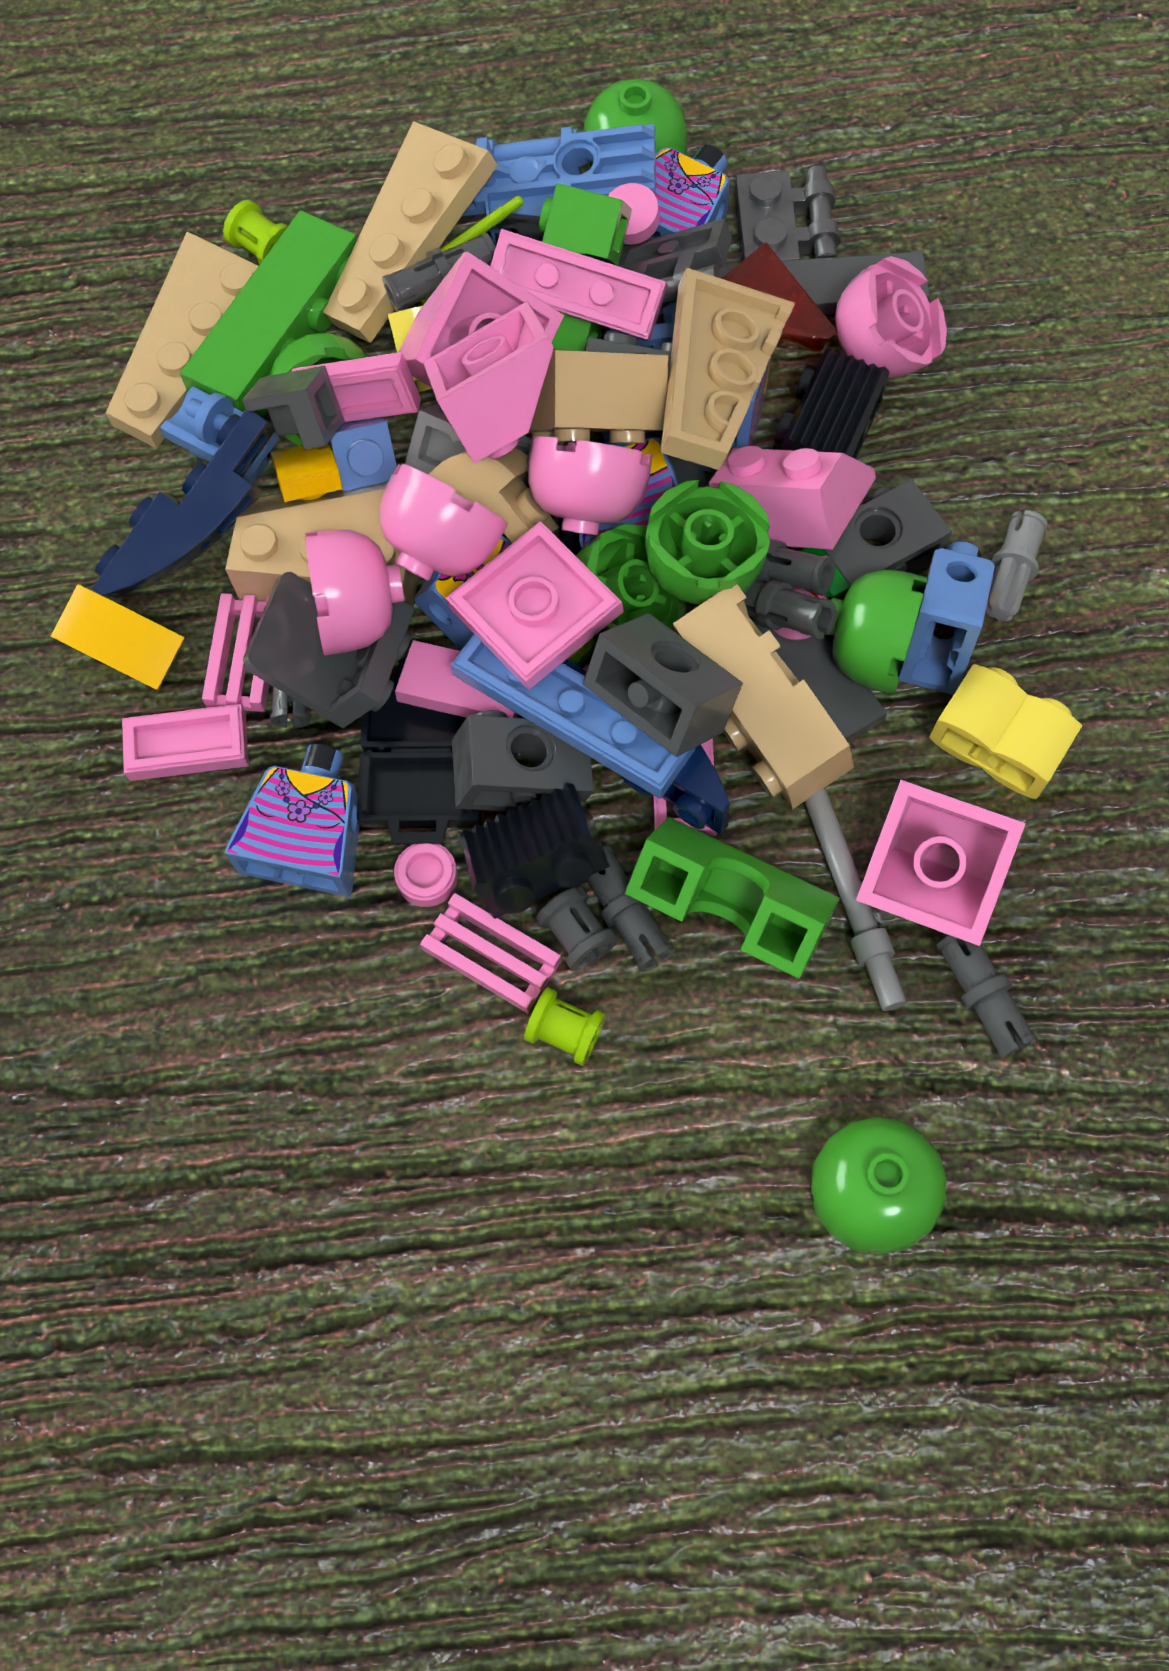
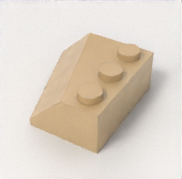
M388 482L345 492L342 490L329 492L315 500L297 499L284 502L282 493L260 497L236 517L225 568L239 600H243L244 595H255L258 601H266L267 596H270L276 580L286 572H293L298 577L311 583L305 542V533L329 529L358 532L368 536L380 546L386 560V566L397 565L396 561L401 552L396 550L385 539L380 526V503ZM399 566L404 601L414 607L419 576Z

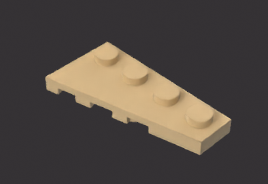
M413 121L329 302L323 311L334 326L369 343L373 341L388 320V314L393 313L395 310L385 291L382 277L426 259L427 252L441 246L498 166L489 150Z
M186 232L105 412L113 427L156 449L164 440L160 427L165 420L172 418L179 411L187 393L180 376L181 370L258 268V265Z
M686 267L678 285L661 453L720 470L747 413L752 397L763 377L768 361L780 339L785 323L795 305L794 302Z

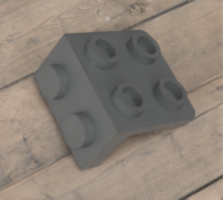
M286 572L275 582L244 655L243 663L245 668L253 675L341 728H345L368 711H378L388 700L394 686V682L389 677L394 663L402 657L409 646L411 634L407 632V628L415 608L405 601L392 603L391 624L380 639L362 649L324 656L311 583L298 577L293 572Z

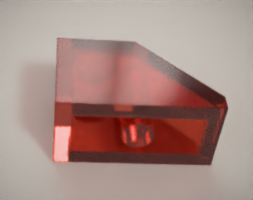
M767 242L722 278L795 303L776 347L821 352L830 345L837 334L834 326Z

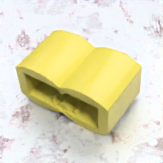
M973 664L937 720L929 738L941 749L957 759L982 768L992 778L1007 788L1037 800L1080 731L1082 724L1072 716L1070 710L1061 702L1051 698H1038L1027 695L1018 686L1016 680L1006 671L995 667L986 668Z

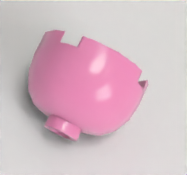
M890 256L867 267L850 281L837 303L835 322L842 352L846 357L853 355L856 360L864 359L867 365L874 363L878 368L885 366L889 370L888 379H896L926 367L932 363V359L942 354L946 346L947 326L941 303L938 298L929 303L926 294L920 287L927 283L928 280L921 271L908 261Z
M534 436L531 438L528 458V483L533 498L544 512L563 518V531L598 536L599 524L620 523L632 515L644 499L653 455L642 454L643 451L583 440H577L576 443L569 442L565 446L557 444V437Z
M398 464L385 488L380 503V526L384 537L396 550L401 552L396 564L426 581H429L434 571L455 577L468 574L483 564L497 546L508 523L480 503L474 501L472 504L456 494V489L406 464Z
M329 529L305 533L312 593L315 597L318 615L316 618L324 656L347 653L368 647L380 639L390 626L393 611L392 603L404 602L399 565L386 566V560L380 546L368 536L358 532Z

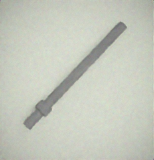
M826 788L818 790L804 802L855 936L850 941L858 965L866 967L882 1011L897 1009L904 1006L907 1000L891 961V957L895 955L894 948L887 930L878 927L871 906L856 901L862 882Z

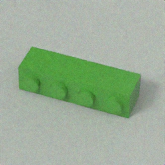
M300 210L181 370L180 376L187 392L193 386L209 395L221 393L231 399L234 408L244 412L246 410L242 400L261 377L270 375L275 359L291 342L307 334L324 333L330 327L332 322L323 311L356 244V234ZM268 409L255 410L254 412L259 416H264L268 413Z

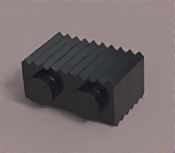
M832 348L825 349L817 368L810 365L805 367L796 391V398L800 399L801 402L796 412L790 410L784 412L776 432L775 443L782 445V450L795 451L809 448L817 452L844 453L857 460L883 401L889 370L885 366L878 368L874 363L867 365L864 359L856 360L853 355L846 357L842 351L835 353Z
M565 783L563 789L554 788L551 795L542 794L540 800L531 799L529 805L520 804L517 811L508 809L506 816L497 814L494 821L485 820L483 826L474 825L472 831L463 830L460 838L473 889L494 919L507 913L516 914L523 912L535 900L564 887L580 886L586 883L593 874L610 867L595 826L596 823L574 784Z

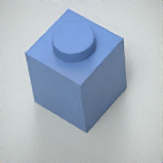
M384 417L343 423L329 441L339 469L343 492L389 482L397 468L388 424Z

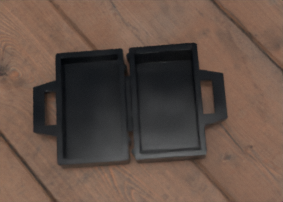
M401 659L393 681V690L386 703L378 711L373 712L370 710L362 715L361 747L363 753L360 754L357 821L361 828H389L392 844H443L446 839L447 828H473L474 825L481 826L482 810L456 809L452 739L466 718L397 702L395 690L406 659ZM400 828H436V832H400Z

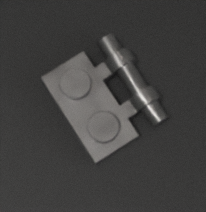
M812 166L808 168L805 172L806 185L803 188H791L789 171L736 175L735 195L743 263L800 260V255L815 254V258L837 257L836 248L841 240L839 225L835 220H832L831 208L835 204L833 184L827 180L824 167ZM810 215L811 224L808 227H796L795 216Z
M726 219L648 239L638 244L623 246L618 266L666 281L668 286L662 303L677 299L678 285L686 267L721 278L719 268L724 267L732 241Z

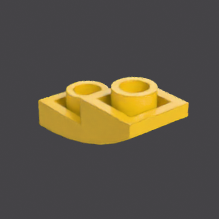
M329 443L327 446L304 449L303 445L270 452L284 502L297 499L315 500L326 493L343 490L339 469Z
M77 584L51 637L158 691L185 641V637Z

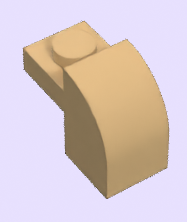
M513 448L510 452L499 458L491 459L487 456L475 464L468 452L465 451L444 460L428 474L456 489V494L472 504L476 501L508 523L504 534L511 543H514L540 521L552 533L560 528L551 517V514L544 512L537 504L531 489L524 484L523 480L528 476L529 456L516 448Z

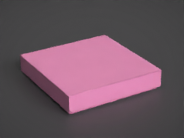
M541 521L446 597L449 608L528 691L624 612L622 601Z

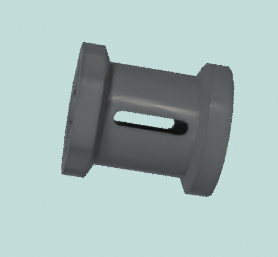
M573 887L562 892L543 907L536 916L542 928H550L567 952L566 963L571 971H578L593 964L606 955L618 942V936L612 929L605 930L587 905L588 894L583 887Z

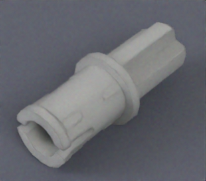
M1025 510L1021 526L1019 525L1022 518L1021 512L1016 511L1011 515L1002 548L992 558L995 568L985 614L988 617L996 618L1000 622H1009L1012 620L1013 615L1018 613L1027 583L1036 577L1039 570L1036 556L1043 536L1046 533L1048 523L1042 515L1031 510Z

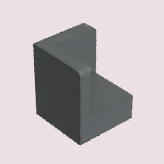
M326 366L261 377L242 399L247 412L268 409L278 435L285 436L299 433L304 449L327 446L344 422Z

